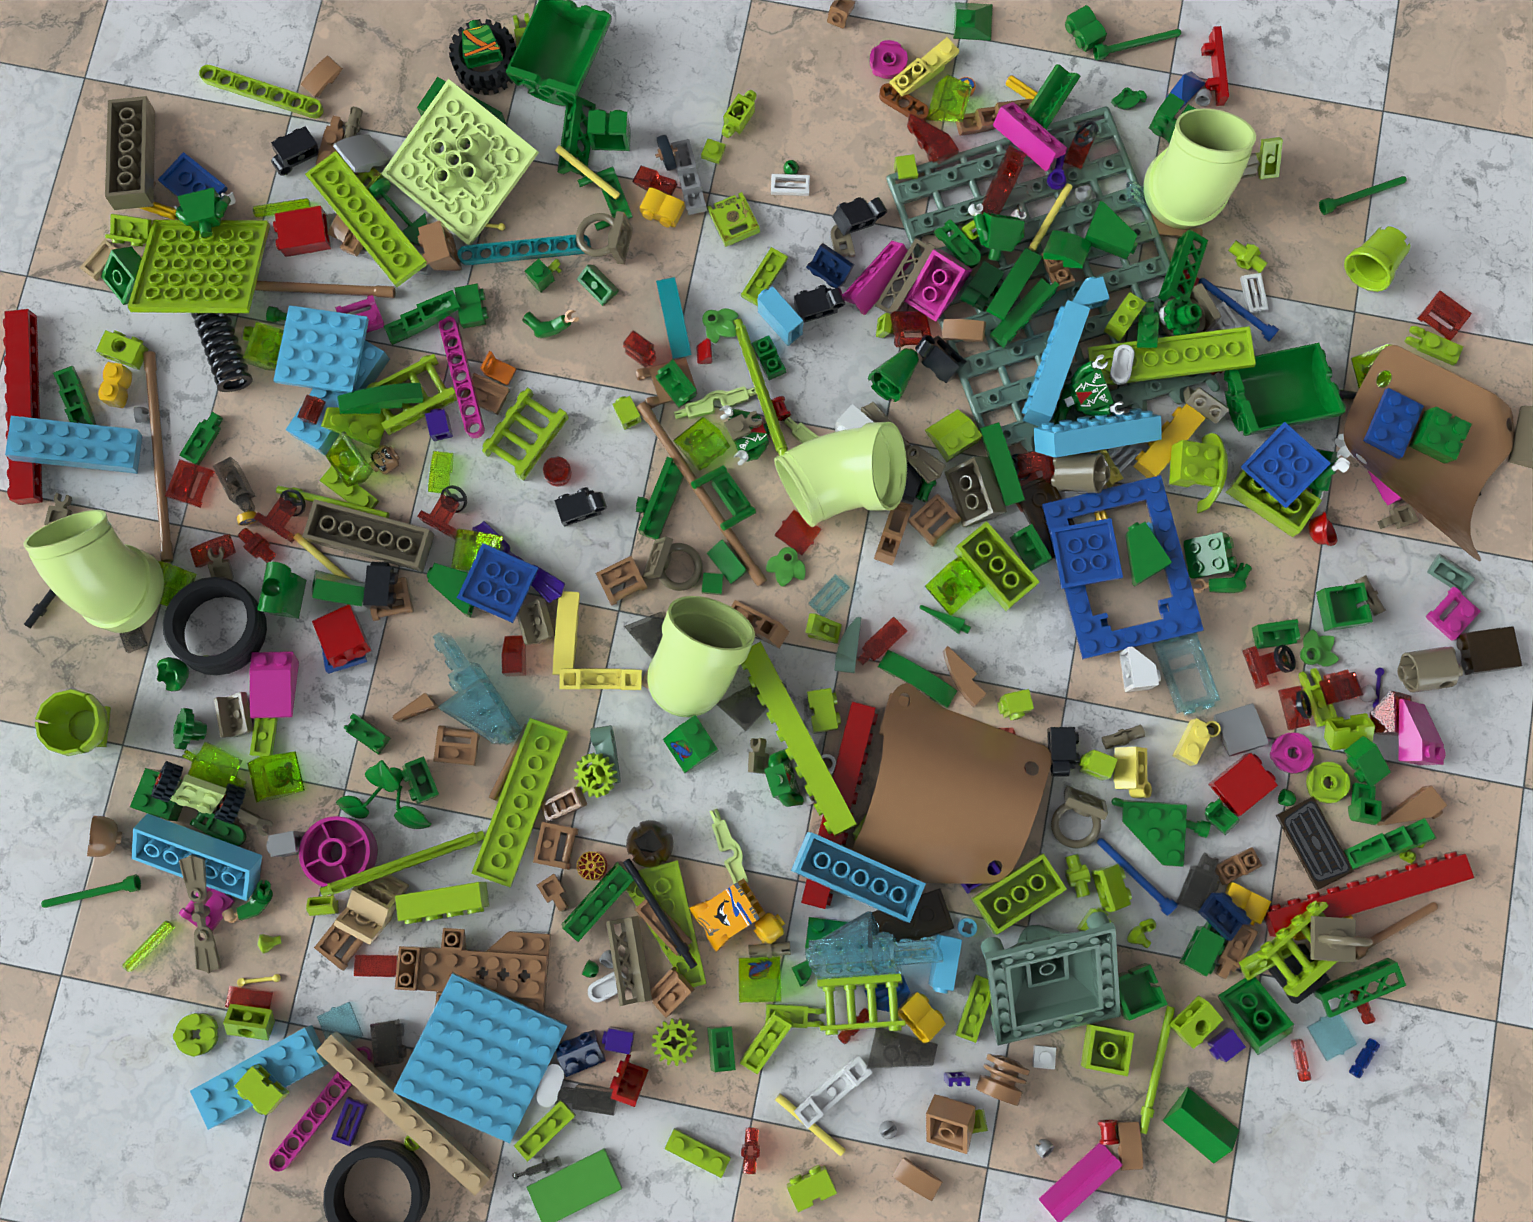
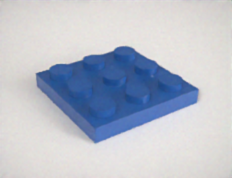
M1284 422L1240 468L1284 508H1287L1331 463Z
M1111 518L1050 529L1061 589L1123 578Z
M482 543L457 599L514 623L539 568Z

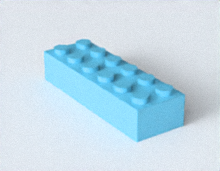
M1067 300L1065 306H1060L1053 323L1054 326L1047 339L1048 343L1041 356L1040 365L1036 370L1034 382L1030 387L1028 399L1022 410V414H1025L1023 421L1042 427L1041 424L1049 423L1088 317L1089 307Z
M366 340L364 342L355 391L366 389L369 384L375 382L390 360L383 350ZM313 389L285 430L296 439L326 455L340 435L321 427L326 408H339L337 396L346 393Z
M1140 408L1130 409L1129 413H1122L1120 415L1113 412L1110 416L1095 415V418L1089 419V417H1079L1074 422L1072 420H1061L1059 424L1055 425L1054 423L1041 424L1042 427L1034 428L1035 452L1055 458L1162 440L1161 415L1153 414V411H1142Z
M11 416L5 455L12 461L138 474L143 436L137 429Z
M148 813L133 828V860L183 878L179 860L193 854L205 858L206 887L245 901L249 899L257 888L262 855Z
M807 832L791 869L794 873L908 923L912 919L926 884L812 832Z
M313 1025L297 1031L190 1090L207 1129L216 1127L253 1106L249 1100L241 1098L237 1093L238 1090L234 1087L251 1066L260 1064L271 1074L269 1079L273 1083L278 1081L286 1088L328 1065L329 1063L316 1052L322 1044Z

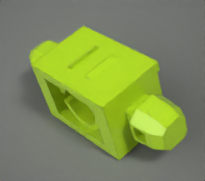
M749 90L744 96L738 93L723 116V136L729 138L735 131L741 134L755 112L756 92ZM743 109V114L737 115V117L735 118V114L738 112H742Z

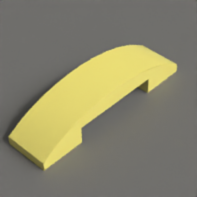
M560 669L559 689L641 690L642 670Z

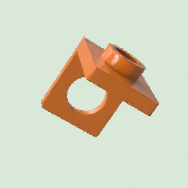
M491 351L488 352L480 367L485 376L506 386L509 385L517 370L515 367L496 359Z

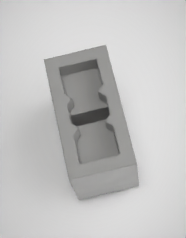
M289 831L269 835V841L266 844L268 853H271V857H287L299 854L300 843L306 832Z

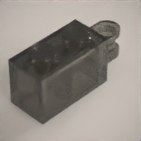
M228 457L213 465L229 500L238 505L244 512L255 511V505L251 499L255 497V494L239 463L232 457Z
M1204 852L1198 866L1190 867L1177 899L1179 906L1199 914L1198 911L1209 895L1213 892L1216 893L1219 888L1220 882L1218 879L1220 876L1214 874L1219 861L1218 858L1214 857L1213 859ZM1205 864L1210 866L1209 870L1203 869Z
M578 1084L575 1088L563 1087L557 1094L559 1101L572 1103V1109L612 1116L617 1111L618 1101L611 1099L613 1089Z

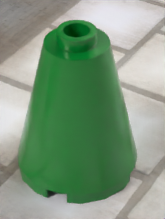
M904 348L874 369L868 376V381L871 380L873 383L872 389L885 400L890 398L895 399L893 402L900 400L919 362L917 352L913 349Z

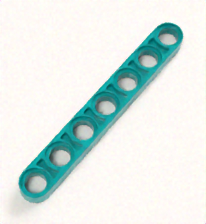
M576 235L465 245L460 247L457 253L460 262L464 265L585 254L577 247ZM584 235V240L587 242V246L591 248V243L588 236ZM566 242L568 247L565 250H559L557 248L558 244ZM541 244H547L549 246V249L546 252H540L538 250ZM524 245L530 248L526 254L519 252V249ZM509 248L510 253L507 256L500 254L501 249ZM485 249L491 251V255L487 258L481 256L482 251ZM466 251L472 253L471 258L468 260L462 259V254Z

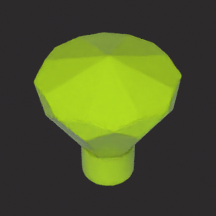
M1136 926L1129 932L1127 942L1142 945L1145 948L1151 945V941L1145 937L1142 927Z
M260 934L257 945L261 952L265 954L275 945L282 944L280 936L272 937Z

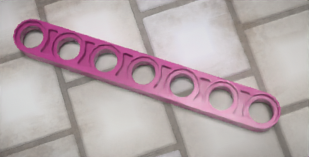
M448 316L439 322V329L465 431L471 438H479L485 431L459 325L453 317ZM453 322L451 329H444L446 323ZM457 339L458 342L455 346H448L450 340ZM462 356V360L459 363H453L454 357ZM460 373H466L464 380H457V376ZM464 390L471 391L467 398L461 397ZM475 407V412L472 415H466L467 408ZM479 424L480 428L477 432H470L472 425Z
M366 1046L357 1048L358 1051H365L368 1055V1060L372 1061L373 1053L370 1048ZM337 1072L271 1155L269 1165L272 1170L277 1172L283 1171L292 1163L353 1084L342 1074ZM332 1085L339 1086L341 1091L338 1097H333L330 1094ZM319 1102H323L326 1105L327 1111L325 1114L317 1112L316 1106ZM305 1120H310L313 1123V1129L310 1132L305 1131L302 1127ZM295 1137L299 1140V1147L297 1149H292L289 1146L290 1138ZM277 1155L284 1156L286 1160L284 1166L279 1167L276 1165L275 1158Z

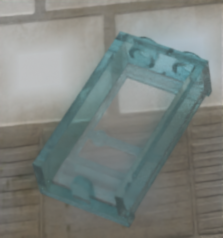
M1197 633L1172 638L1163 642L1159 641L1152 645L1175 705L1176 714L1183 712L1185 716L1195 713V708L1202 706L1204 710L1215 706L1214 702L1219 701L1220 697Z

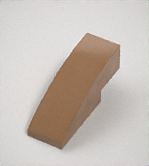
M900 502L894 510H890L875 553V560L893 566L913 505Z
M947 646L943 650V655L949 674L962 696L974 707L987 693L972 680L977 673Z

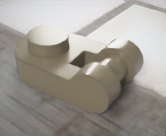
M834 225L830 233L833 250L843 257H855L851 234L843 236L838 226ZM846 244L847 248L840 250L839 245Z

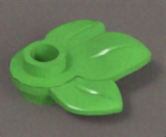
M728 308L719 311H706L703 314L702 322L706 327L707 338H710L711 342L716 344L720 336L735 337L736 329L733 321L739 317L738 314ZM713 316L716 319L714 321H709L708 318Z
M791 547L782 548L777 556H773L768 560L766 565V571L775 572L776 580L782 587L787 585L793 577L799 580H804L805 565L798 559L795 549ZM785 554H791L792 558L790 561L784 559Z
M1314 629L1310 630L1303 638L1304 647L1300 651L1301 660L1307 665L1317 663L1323 667L1335 664L1339 658L1330 652L1335 638L1327 635L1318 637ZM1308 652L1312 653V659L1308 658Z

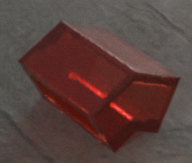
M306 395L297 418L311 425L317 424L326 401L315 396Z

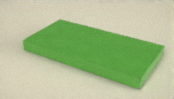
M605 1148L527 1186L541 1222H556L622 1189V1185Z

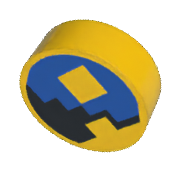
M254 511L244 512L236 517L240 526L250 525L258 521L257 513Z

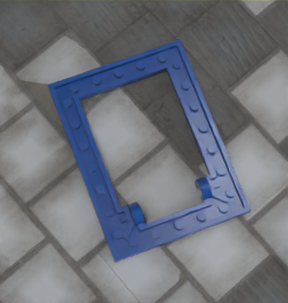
M1161 475L1103 489L1101 493H1086L1042 504L1051 538L1050 529L1069 526V519L1146 501L1155 537L1172 561L1170 566L1164 569L1172 597L1158 600L1159 613L1161 618H1163L1161 620L1112 631L1111 626L1107 622V613L1093 616L1085 585L1064 589L1082 660L1121 651L1127 647H1138L1204 630Z

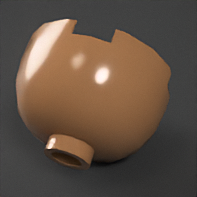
M92 817L87 857L109 855L114 851L116 844H121L122 832H118V825L109 817Z

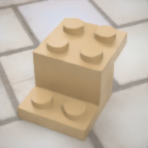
M387 875L355 886L351 890L347 907L335 919L334 926L371 945L392 919L396 907L395 896L405 894L409 885L392 875Z

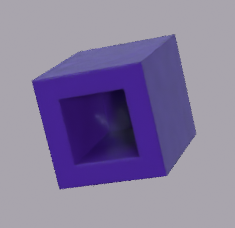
M433 409L430 413L425 414L429 435L433 441L453 437L449 416L444 409Z
M610 1026L608 1031H604L602 1044H605L604 1050L630 1054L635 1031Z
M1227 1027L1207 1042L1211 1047L1209 1051L1216 1060L1220 1059L1224 1062L1229 1061L1246 1048L1234 1030Z

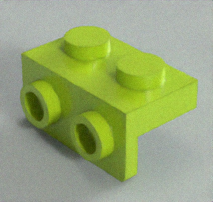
M111 214L110 233L105 234V238L112 239L113 243L124 244L125 241L131 242L132 246L143 247V243H147L152 219Z

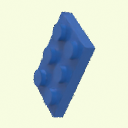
M184 152L158 179L164 187L176 196L213 187L221 196V193H225L228 190L222 182Z
M1387 388L1384 390L1363 441L1397 459L1402 458L1424 406Z

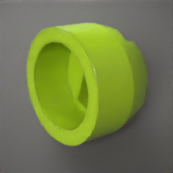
M406 1136L404 1140L406 1149L415 1151L421 1147L410 1136ZM409 1138H410V1139L412 1140V1142L415 1144V1146H416L415 1148L412 1146V1144H411L410 1141L408 1140Z

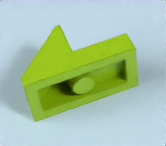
M1281 137L1261 139L1260 152L1256 153L1257 159L1260 162L1257 169L1259 179L1279 177L1283 144Z
M809 613L805 633L808 634L809 638L838 644L842 624L818 614Z

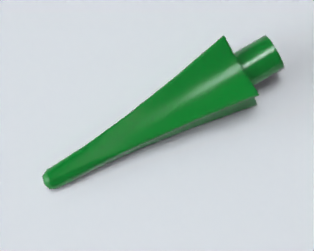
M923 605L919 606L921 610L932 615L958 634L961 631L968 634L971 629L970 626L965 624L966 619L951 616Z

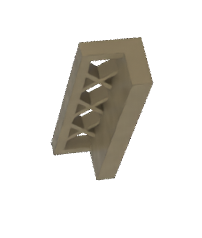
M915 238L875 307L886 313L893 314V317L896 318L905 303L908 293L933 249H936V246L931 243L927 245ZM917 245L925 249L921 257L914 258L913 251ZM913 262L914 268L912 272L904 275L903 267L905 264ZM903 279L904 285L901 290L894 292V282ZM893 296L894 301L889 309L881 305L885 298Z
M638 916L606 921L619 1005L624 1006L652 1000ZM621 923L622 933L620 936L615 934L614 924ZM620 944L625 948L623 958L618 955ZM623 966H626L629 972L626 979L621 973ZM627 986L632 990L633 999L626 1000L625 998Z

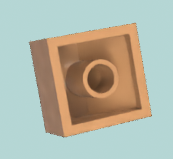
M440 220L418 227L420 233L418 241L421 247L424 248L425 253L422 255L427 262L426 265L429 264L434 270H462L453 234Z
M934 1094L926 1112V1142L968 1154L975 1124V1106Z

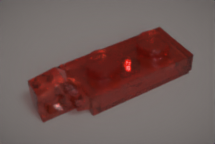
M895 617L891 618L862 647L864 653L857 660L864 665L870 659L873 661L879 659L907 633V630Z

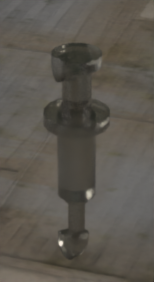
M559 1156L554 1157V1160L549 1162L546 1159H542V1163L528 1167L521 1173L514 1172L512 1177L518 1179L524 1175L532 1176L543 1171L547 1174L550 1172L551 1167L562 1166Z

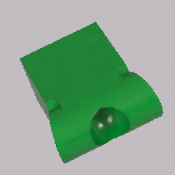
M268 562L266 564L257 610L271 615L299 619L307 580L292 573L291 568L285 564Z

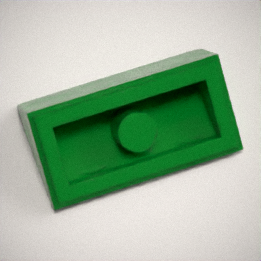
M587 265L576 279L602 306L619 292V289L595 265Z
M720 540L707 552V555L730 584H733L747 573L745 567L723 540Z

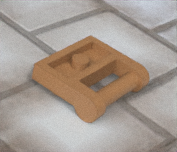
M937 493L908 522L933 547L945 532L954 524H958L962 519ZM947 514L950 518L931 535L927 530Z
M632 556L595 573L611 606L617 604L616 601L636 591L647 589ZM636 577L637 583L612 594L610 589Z
M406 577L398 578L397 584L394 585L396 600L403 599L404 604L394 606L392 610L370 609L373 621L380 620L381 617L403 612L407 614L414 612Z
M439 725L433 761L475 766L480 734L474 730L451 729ZM445 736L471 738V743L444 742Z
M542 822L533 863L570 870V857L575 835H578L579 829ZM564 832L567 833L562 860L561 862L555 861L561 833Z
M333 923L314 948L335 966L344 971L348 967L347 963L364 942L357 938L340 959L336 955L352 935L337 928Z

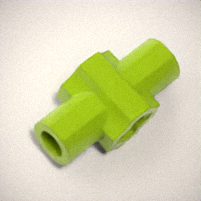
M1236 240L1228 250L1237 257L1235 261L1242 269L1249 270L1251 267L1260 273L1268 263L1259 257L1261 252L1254 244L1247 243L1244 246Z
M1078 854L1065 857L1068 869L1065 870V876L1069 886H1074L1077 898L1090 895L1087 882H1091L1086 864L1081 865Z

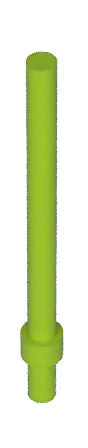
M278 485L276 493L281 494L283 491L291 488ZM292 487V489L300 492L307 501L314 502V499L388 519L390 516L389 512L303 492L300 488ZM287 492L290 497L300 500L296 494Z
M1171 1006L1166 1007L1145 1105L1141 1108L1140 1133L1147 1134L1150 1119L1154 1116L1155 1109H1153L1171 1029L1169 1024L1173 1021L1175 1008Z

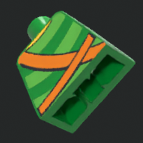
M479 20L470 21V29L462 31L463 57L467 69L503 61L500 48L489 25L481 26Z

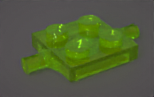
M204 742L197 755L188 750H185V754L182 755L183 758L192 762L187 775L224 788L229 783L242 788L247 784L246 781L237 777L242 760L209 742Z

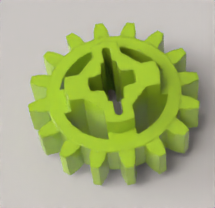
M593 752L581 757L582 760L577 761L579 767L575 768L574 771L578 775L574 779L579 780L576 786L583 787L582 793L588 791V797L595 795L596 798H599L614 789L612 783L617 782V779L613 775L617 771L612 770L615 764L608 763L609 757L603 758L602 753L596 755Z
M671 1018L670 1024L663 1021V1028L659 1026L656 1028L659 1034H653L652 1036L657 1040L652 1043V1047H657L654 1054H661L659 1061L667 1059V1065L674 1061L675 1065L678 1066L679 1060H682L685 1064L687 1062L686 1056L692 1058L693 1053L691 1050L697 1049L693 1042H696L698 1038L692 1037L695 1029H688L689 1022L685 1026L682 1025V1019L675 1023L674 1018ZM678 1028L682 1029L687 1036H682L678 1032ZM669 1029V1036L661 1039L662 1034ZM673 1037L681 1041L677 1047H674L672 1043H668ZM688 1045L687 1050L680 1055L681 1047ZM662 1048H667L671 1051L672 1056L668 1055Z

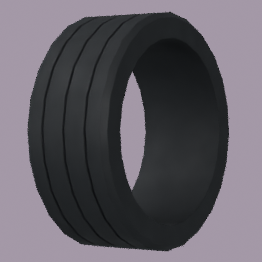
M221 577L201 578L183 587L171 599L163 618V635L172 653L193 670L208 675L230 674L249 664L252 652H260L267 633L266 616L264 612L257 610L258 601L239 583ZM220 597L234 598L244 603L247 613L246 627L241 638L234 646L223 653L213 656H199L189 652L185 643L184 632L190 615L197 607L206 601Z
M377 1140L358 1147L344 1156L328 1176L323 1198L325 1216L328 1222H357L351 1216L346 1206L344 1187L352 1167L359 1160L366 1158L389 1160L404 1172L411 1189V1205L404 1222H420L426 1212L430 1199L428 1171L422 1160L414 1151L406 1149L405 1145L391 1140Z

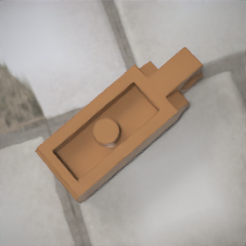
M333 116L330 126H326L316 165L333 152H337L333 147L334 143L343 140L345 131L342 128L343 121L341 117Z
M1242 925L1233 940L1226 941L1222 954L1218 956L1217 963L1220 965L1215 973L1216 975L1226 979L1230 971L1235 972L1237 968H1240L1238 962L1245 958L1258 931L1248 925Z

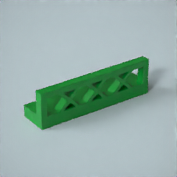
M1056 64L1029 105L1026 113L1047 130L1081 76L1078 73H1069L1060 64Z
M577 96L574 104L570 102L566 106L561 146L575 158L578 157L580 162L588 167L591 145L587 133L588 116H585L582 106L584 105L590 111H594L596 104ZM582 121L586 127L585 134H583V132L580 129V123ZM578 140H581L584 145L583 152L580 151L577 145ZM559 155L558 173L564 175L572 171L583 177L586 176Z
M1191 229L1178 238L1158 297L1165 302L1171 296L1190 298L1209 240ZM1193 240L1201 244L1199 249L1195 248ZM1188 255H1193L1194 264L1190 263ZM1183 270H1188L1189 279L1185 278ZM1182 284L1185 294L1177 290L1178 285Z
M1041 278L990 333V337L1005 348L1054 296L1059 284L1055 281L1050 285Z
M666 458L638 528L640 535L653 540L660 538L684 478L673 462V458Z
M618 861L562 922V929L577 942L583 938L634 881Z
M1385 958L1324 984L1314 992V996L1321 1000L1327 1017L1331 1018L1405 987L1406 983L1398 962ZM1395 973L1398 982L1392 985L1386 984L1388 975ZM1374 981L1379 983L1375 992L1369 993L1366 991L1369 983ZM1355 989L1360 991L1357 1000L1350 1001L1347 999L1350 991ZM1333 998L1341 999L1338 1008L1331 1010L1328 1001Z

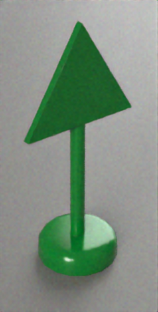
M387 178L379 179L368 191L376 201L382 197L408 225L402 231L411 243L420 245L418 241V235H420L418 227L427 225L426 214L424 213L412 223L388 197L387 193L391 187L390 181Z

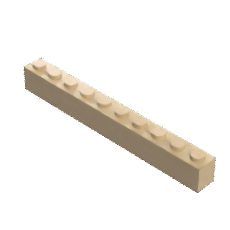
M337 1031L332 1033L317 1049V1053L474 1196L488 1182L493 1173L419 1105L408 1098L394 1093L393 1090L396 1085Z

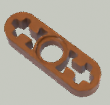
M890 83L881 86L879 98L883 103L916 123H923L927 120L929 108L926 104L909 94L902 97ZM891 92V95L885 96V93ZM905 99L909 102V105L901 107L898 102ZM920 110H922L923 114H920L918 116L917 112H920Z

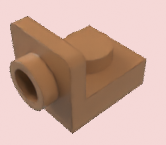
M834 0L830 6L827 22L843 29L846 25L847 17L854 9L856 1Z

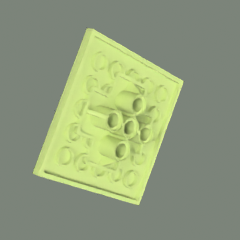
M448 79L381 174L438 221L440 220L467 245H472L539 152ZM470 141V147L466 149L465 145ZM444 145V150L442 153H440L439 150L441 146ZM459 157V162L455 165L454 161ZM473 169L474 174L469 177V171ZM447 173V179L444 181L443 176Z

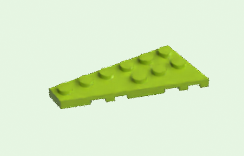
M679 861L638 870L661 908L692 940L688 945L689 951L698 965L690 969L683 956H676L648 925L672 966L677 968L676 971L682 974L692 987L707 984ZM635 881L626 888L637 907L646 899Z

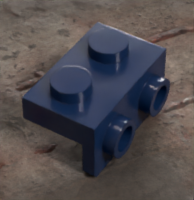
M822 243L813 260L807 264L806 268L814 276L823 279L830 287L839 288L846 282L855 264Z
M1223 892L1211 893L1198 911L1227 941H1232L1242 925H1249L1252 921L1247 916L1246 911L1237 907L1232 902V898Z
M595 1030L584 1032L573 1039L565 1040L556 1049L557 1059L566 1077L606 1061L605 1055L598 1043Z

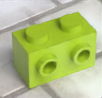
M1029 689L1004 694L999 698L1000 702H997L999 713L1003 714L1004 718L1009 717L1010 721L1020 719L1034 709Z

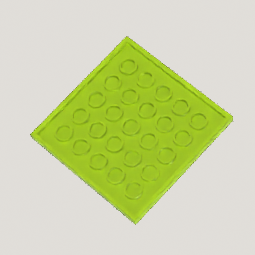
M153 220L129 300V311L138 313H249L270 229L269 221L221 220L220 226L212 227V236L202 237L200 230L194 231L191 226L184 225L180 220Z

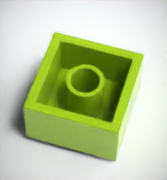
M1087 1024L1081 1066L1086 1069L1128 1076L1134 1033L1118 1028Z

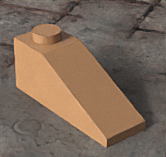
M735 600L731 607L749 620L754 628L755 636L780 649L790 631L780 622Z
M1432 785L1423 786L1384 815L1377 825H1389L1424 818L1435 819L1443 813L1442 809L1448 805Z

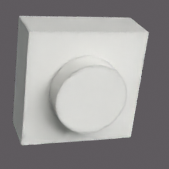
M1034 1045L1032 1067L1055 1069L1056 1047Z

